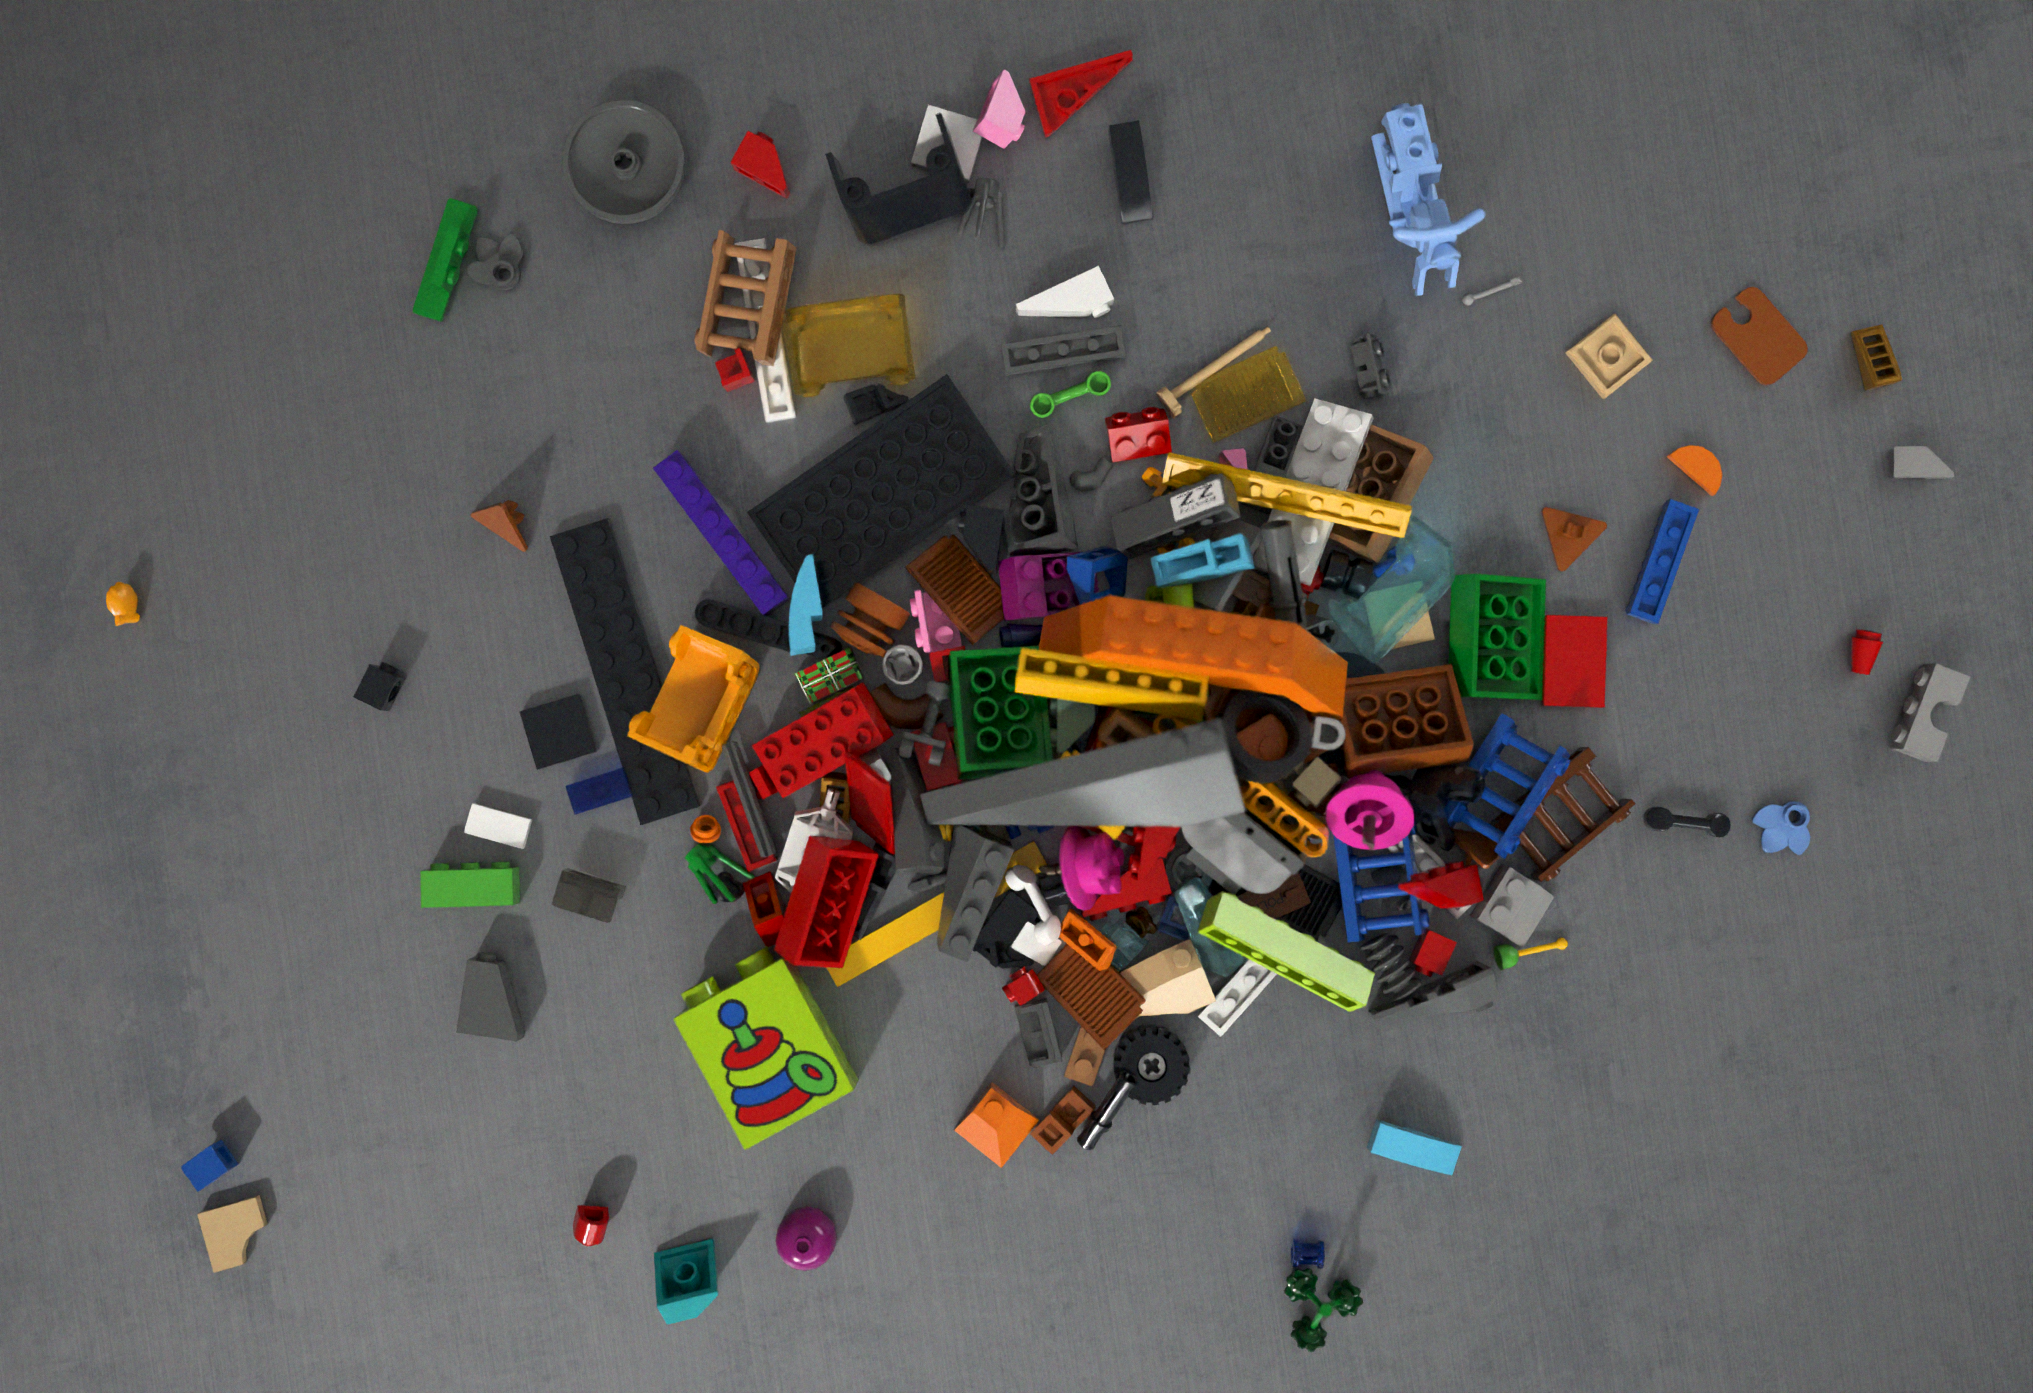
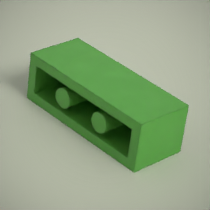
M510 861L491 862V867L480 868L479 862L461 863V868H449V863L430 864V869L420 871L421 908L508 906L520 903L519 867H510Z

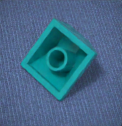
M713 1238L654 1253L656 1305L666 1324L697 1318L718 1296L715 1243Z

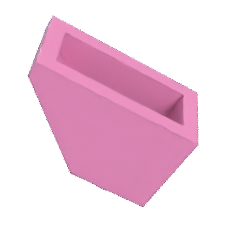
M1003 70L992 82L973 129V132L1003 149L1012 140L1017 141L1020 138L1025 127L1021 122L1026 112L1008 71Z

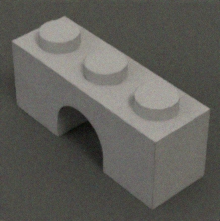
M1937 663L1923 664L1915 674L1914 684L1916 685L1912 695L1904 703L1902 721L1893 731L1892 740L1894 742L1891 749L1924 762H1938L1948 733L1938 730L1932 724L1930 718L1931 710L1937 703L1946 706L1960 705L1970 676Z

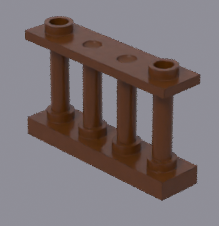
M1580 747L1568 758L1570 764L1566 772L1562 776L1558 775L1543 798L1545 800L1551 794L1554 796L1558 795L1585 830L1571 841L1544 808L1545 803L1542 800L1534 815L1562 849L1548 860L1524 830L1519 836L1521 839L1519 845L1538 866V869L1530 875L1534 880L1540 882L1545 880L1548 882L1556 877L1561 871L1559 869L1561 865L1614 821L1617 824L1626 819L1631 814L1629 809L1635 805L1632 799L1623 798L1618 802L1592 771L1590 762L1596 755L1589 747ZM1575 774L1577 777L1581 776L1609 809L1596 821H1594L1567 788L1569 784L1566 781ZM1531 791L1525 792L1514 803L1522 806ZM1502 811L1489 824L1505 833L1514 817Z

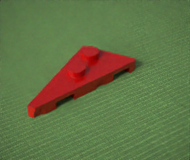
M1131 50L1029 79L1045 138L1050 137L1133 61Z

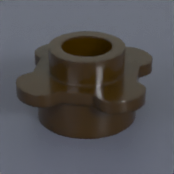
M1139 907L1136 912L1129 911L1126 914L1125 926L1131 936L1143 939L1146 934L1150 933L1153 935L1157 932V926L1153 923V919L1146 908Z

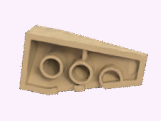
M1190 939L1165 949L1120 972L1146 999V1002L1140 1006L1143 1012L1139 1016L1152 1017L1163 1014H1188L1216 1002Z

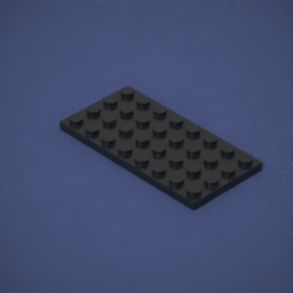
M946 374L747 513L794 583H796L806 555H813L821 607L823 609L847 593L852 588L854 582L860 584L959 516L960 512L966 511L967 505H975L1013 479L1016 474L948 374Z

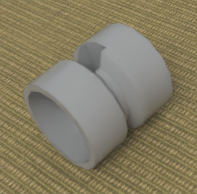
M894 646L887 651L883 658L884 674L895 684H913L923 674V658L918 651L910 646Z

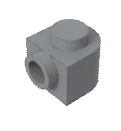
M1312 717V723L1309 722L1311 729L1310 748L1332 750L1338 748L1343 743L1345 729L1339 721L1331 718Z

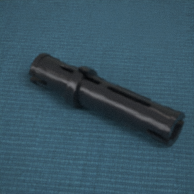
M1129 1071L1121 1072L1098 1109L1091 1112L1088 1117V1124L1077 1137V1142L1081 1147L1086 1150L1094 1149L1102 1134L1110 1130L1113 1118L1138 1084V1079L1134 1074Z

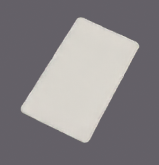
M1027 922L1011 947L1046 966L1062 941L1058 939L1050 945L1041 944L1034 933L1035 925Z

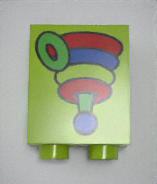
M767 947L734 964L741 979L729 986L720 989L715 978L712 976L681 993L688 1008L673 1018L744 1150L850 1093L855 1089L859 1080L797 966L792 965L782 956L774 960Z

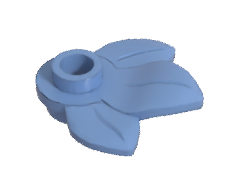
M1790 801L1782 806L1769 804L1762 807L1753 816L1752 822L1764 828L1761 835V846L1765 853L1778 852L1788 846L1795 854L1801 855L1809 846L1811 836L1807 825L1810 820V813L1803 803ZM1791 811H1795L1797 814V818L1793 822L1789 820V813Z

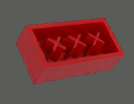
M862 682L753 744L752 747L783 799L844 765L846 753H853L859 757L884 743L894 734L866 685Z
M809 835L774 951L795 966L843 968L879 854L860 841Z

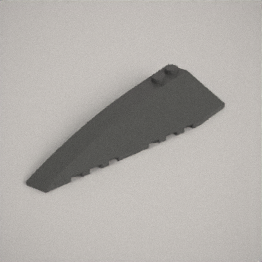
M1222 719L920 794L927 824L1187 826L1245 812Z

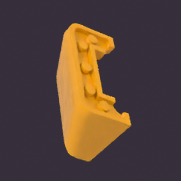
M680 625L678 631L673 633L669 641L671 654L676 659L650 713L642 711L634 715L630 721L627 736L708 773L715 767L723 751L722 745L727 742L759 674V663L742 650Z

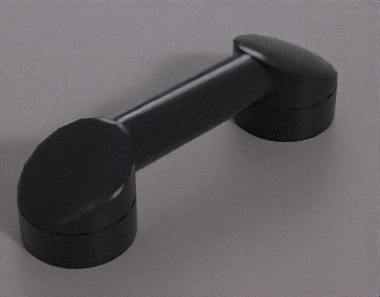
M1651 807L1645 812L1643 817L1645 826L1653 831H1666L1670 827L1705 830L1710 836L1720 838L1726 836L1731 827L1729 818L1722 813H1711L1706 818L1673 815L1666 808Z

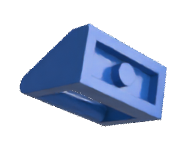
M1106 546L1067 556V571L1080 605L1108 595L1125 596L1127 556L1118 549ZM1104 571L1110 589L1094 593L1095 573Z

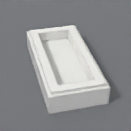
M472 803L464 833L524 849L533 819Z

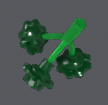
M1311 1268L1305 1270L1296 1269L1286 1278L1287 1286L1284 1293L1289 1296L1292 1302L1310 1299L1316 1305L1318 1312L1313 1320L1309 1316H1304L1302 1320L1294 1321L1292 1324L1294 1330H1292L1290 1335L1296 1340L1299 1349L1306 1348L1312 1353L1315 1349L1324 1347L1326 1344L1324 1339L1327 1337V1332L1321 1327V1318L1323 1316H1330L1332 1309L1337 1310L1342 1317H1347L1349 1314L1355 1316L1358 1312V1307L1363 1304V1299L1359 1296L1361 1293L1360 1288L1353 1286L1350 1280L1346 1279L1343 1282H1334L1333 1289L1328 1292V1297L1332 1301L1328 1303L1320 1301L1315 1295V1285L1318 1280L1316 1274H1313Z

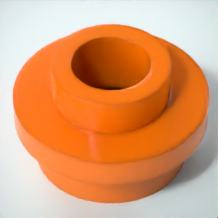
M701 815L691 825L690 834L696 842L703 844L712 843L720 837L721 826L713 816Z

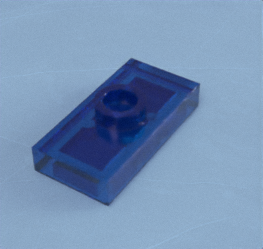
M624 767L566 786L574 815L633 797Z

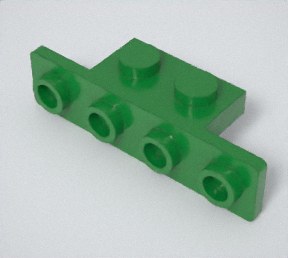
M452 198L448 199L413 306V313L439 322L443 321L453 287L459 279V268L462 259L469 247V237L478 212L476 206Z

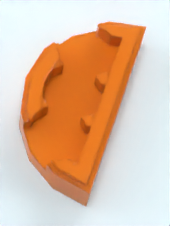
M1688 445L1675 449L1666 456L1709 495L1714 496L1721 486L1722 470L1720 462L1712 452L1701 446Z

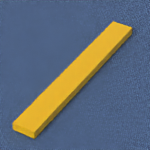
M1169 452L1162 481L1163 485L1179 488L1203 481L1209 475L1222 473L1234 484L1237 501L1396 537H1405L1412 506Z
M1035 841L1013 852L994 898L1011 889L1005 878L1006 871L1011 867L1023 865L1037 875L1041 872L1039 866L1048 865ZM944 892L862 937L861 940L859 939L850 944L843 968L826 967L836 986H841L938 931Z

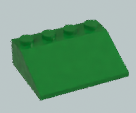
M1476 573L1451 575L1449 664H1452L1460 697L1542 700L1546 579Z
M1039 646L950 651L947 665L949 686H951L950 699L958 779L990 777L1053 761L1047 697L1015 692L1021 648L1039 650Z

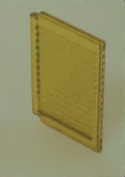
M1277 346L1212 374L1193 387L1195 392L1191 393L1213 443L1307 401L1285 352L1279 353Z

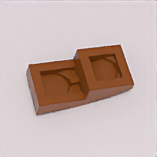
M1073 1086L1036 1125L1030 1135L1053 1155L1072 1136L1074 1130L1095 1110L1096 1105L1078 1088Z

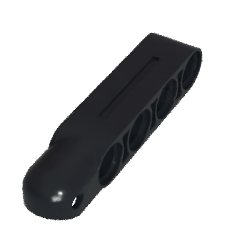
M710 599L701 601L695 608L696 620L703 626L790 652L789 623ZM708 606H715L718 616L714 621L707 622L703 616L704 610ZM743 614L747 619V625L743 630L736 631L733 628L732 621L735 616ZM772 623L776 627V634L772 639L765 640L762 637L761 629L765 624ZM813 631L815 652L805 654L824 660L842 651L843 648L841 642L836 638ZM829 645L830 651L824 653V647Z

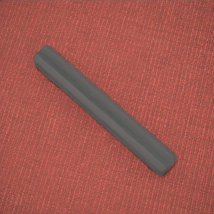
M731 741L722 745V750L760 856L767 857L776 853V849L738 742Z

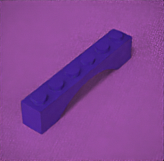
M676 450L653 467L654 471L762 615L769 616L791 599L732 523L682 453Z

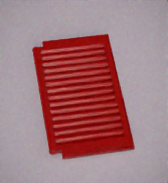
M846 753L845 764L851 818L856 822V826L890 854L894 855L895 840L890 782L855 754Z

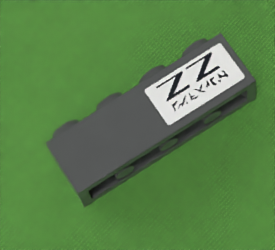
M1221 473L1209 475L1203 481L1193 485L1181 486L1170 494L1153 497L1148 502L1139 506L1127 507L1121 513L1111 516L1117 549L1129 559L1240 518L1241 514L1234 484Z

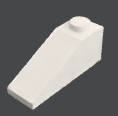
M1097 266L1017 303L1016 312L1018 316L1086 318L1093 314L1094 318H1097L1111 310L1109 306L1113 305L1114 297L1100 267Z

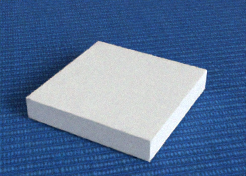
M928 105L911 165L927 170L926 157L933 148L945 144L936 118V114L942 113L948 125L965 180L969 182L982 141V136L973 132L977 119Z

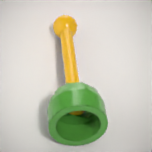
M1558 938L1556 942L1517 950L1509 944L1494 946V958L1500 970L1508 969L1517 964L1519 956L1554 948L1563 950L1567 948L1568 942L1565 938Z

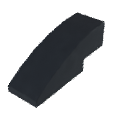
M1138 120L1109 125L1108 135L1122 223L1127 224L1153 219L1140 122Z
M877 842L872 850L879 855L853 934L854 937L860 940L896 872L895 854H890Z

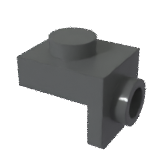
M1402 865L1385 866L1370 873L1377 886L1399 884L1408 881L1407 873ZM1410 895L1385 897L1393 913L1411 907Z

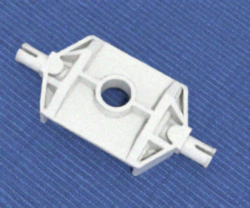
M828 789L824 805L821 807L795 811L794 819L775 872V879L790 893H792L809 835L852 839L853 828L836 813L835 807L841 794L837 790H835L831 801L833 789Z

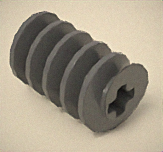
M1384 933L1365 942L1360 946V949H1370L1372 951L1365 959L1366 961H1377L1371 970L1372 972L1382 971L1383 974L1377 979V982H1388V985L1382 991L1384 994L1393 992L1394 996L1389 1000L1391 1002L1413 993L1421 985V980L1419 978H1412L1416 972L1413 967H1406L1410 959L1407 956H1401L1404 952L1403 946H1394L1398 942V936Z

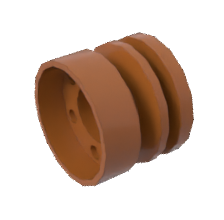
M854 582L845 598L855 608L853 614L844 610H838L837 614L848 620L846 626L844 627L833 620L829 627L834 629L842 640L866 654L884 658L887 651L877 646L879 640L882 639L893 646L895 641L885 633L886 628L889 627L901 631L910 613L865 586Z

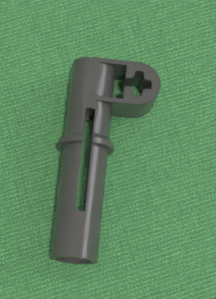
M1275 520L1263 524L1261 531L1272 595L1269 599V606L1274 608L1275 620L1297 623L1307 632H1312V635L1327 647L1332 648L1340 636L1338 624L1331 619L1305 614L1304 603L1307 601V595L1302 592L1292 522L1290 520Z

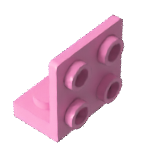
M915 590V598H910L912 616L919 618L920 628L915 629L917 647L924 648L926 654L961 647L960 630L926 592L922 593L921 590Z

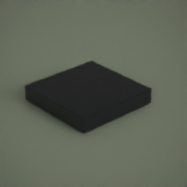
M580 694L519 711L537 770L597 752Z

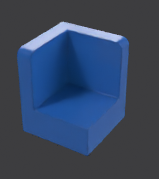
M220 1140L183 1164L181 1169L197 1192H199L239 1165V1163L224 1142Z

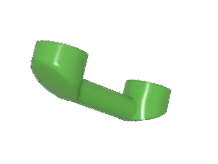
M1093 371L1087 375L1084 382L1050 395L1042 392L1036 393L1030 400V410L1035 416L1044 418L1053 412L1055 405L1090 392L1097 396L1104 395L1111 387L1110 377L1105 372Z

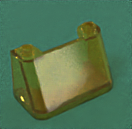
M885 294L802 305L789 308L784 312L783 329L795 395L802 394L803 397L817 396L820 394V390L825 388V384L885 376V379L892 381L893 385H904L909 383L911 379H916L904 294Z

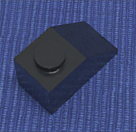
M1010 889L981 928L976 942L982 944L1017 938L1027 922L1036 925L1041 921L1037 917L1039 914L1035 906Z

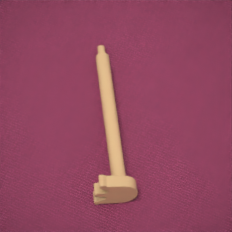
M1267 326L1261 331L1257 330L1171 391L1166 387L1157 391L1160 402L1170 416L1175 418L1182 412L1180 409L1182 406L1176 400L1177 398L1263 340L1264 336L1271 331L1270 328Z

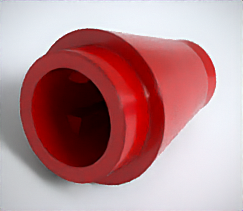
M1856 629L1855 636H1852L1851 672L1870 675L1884 642L1881 641L1882 633Z

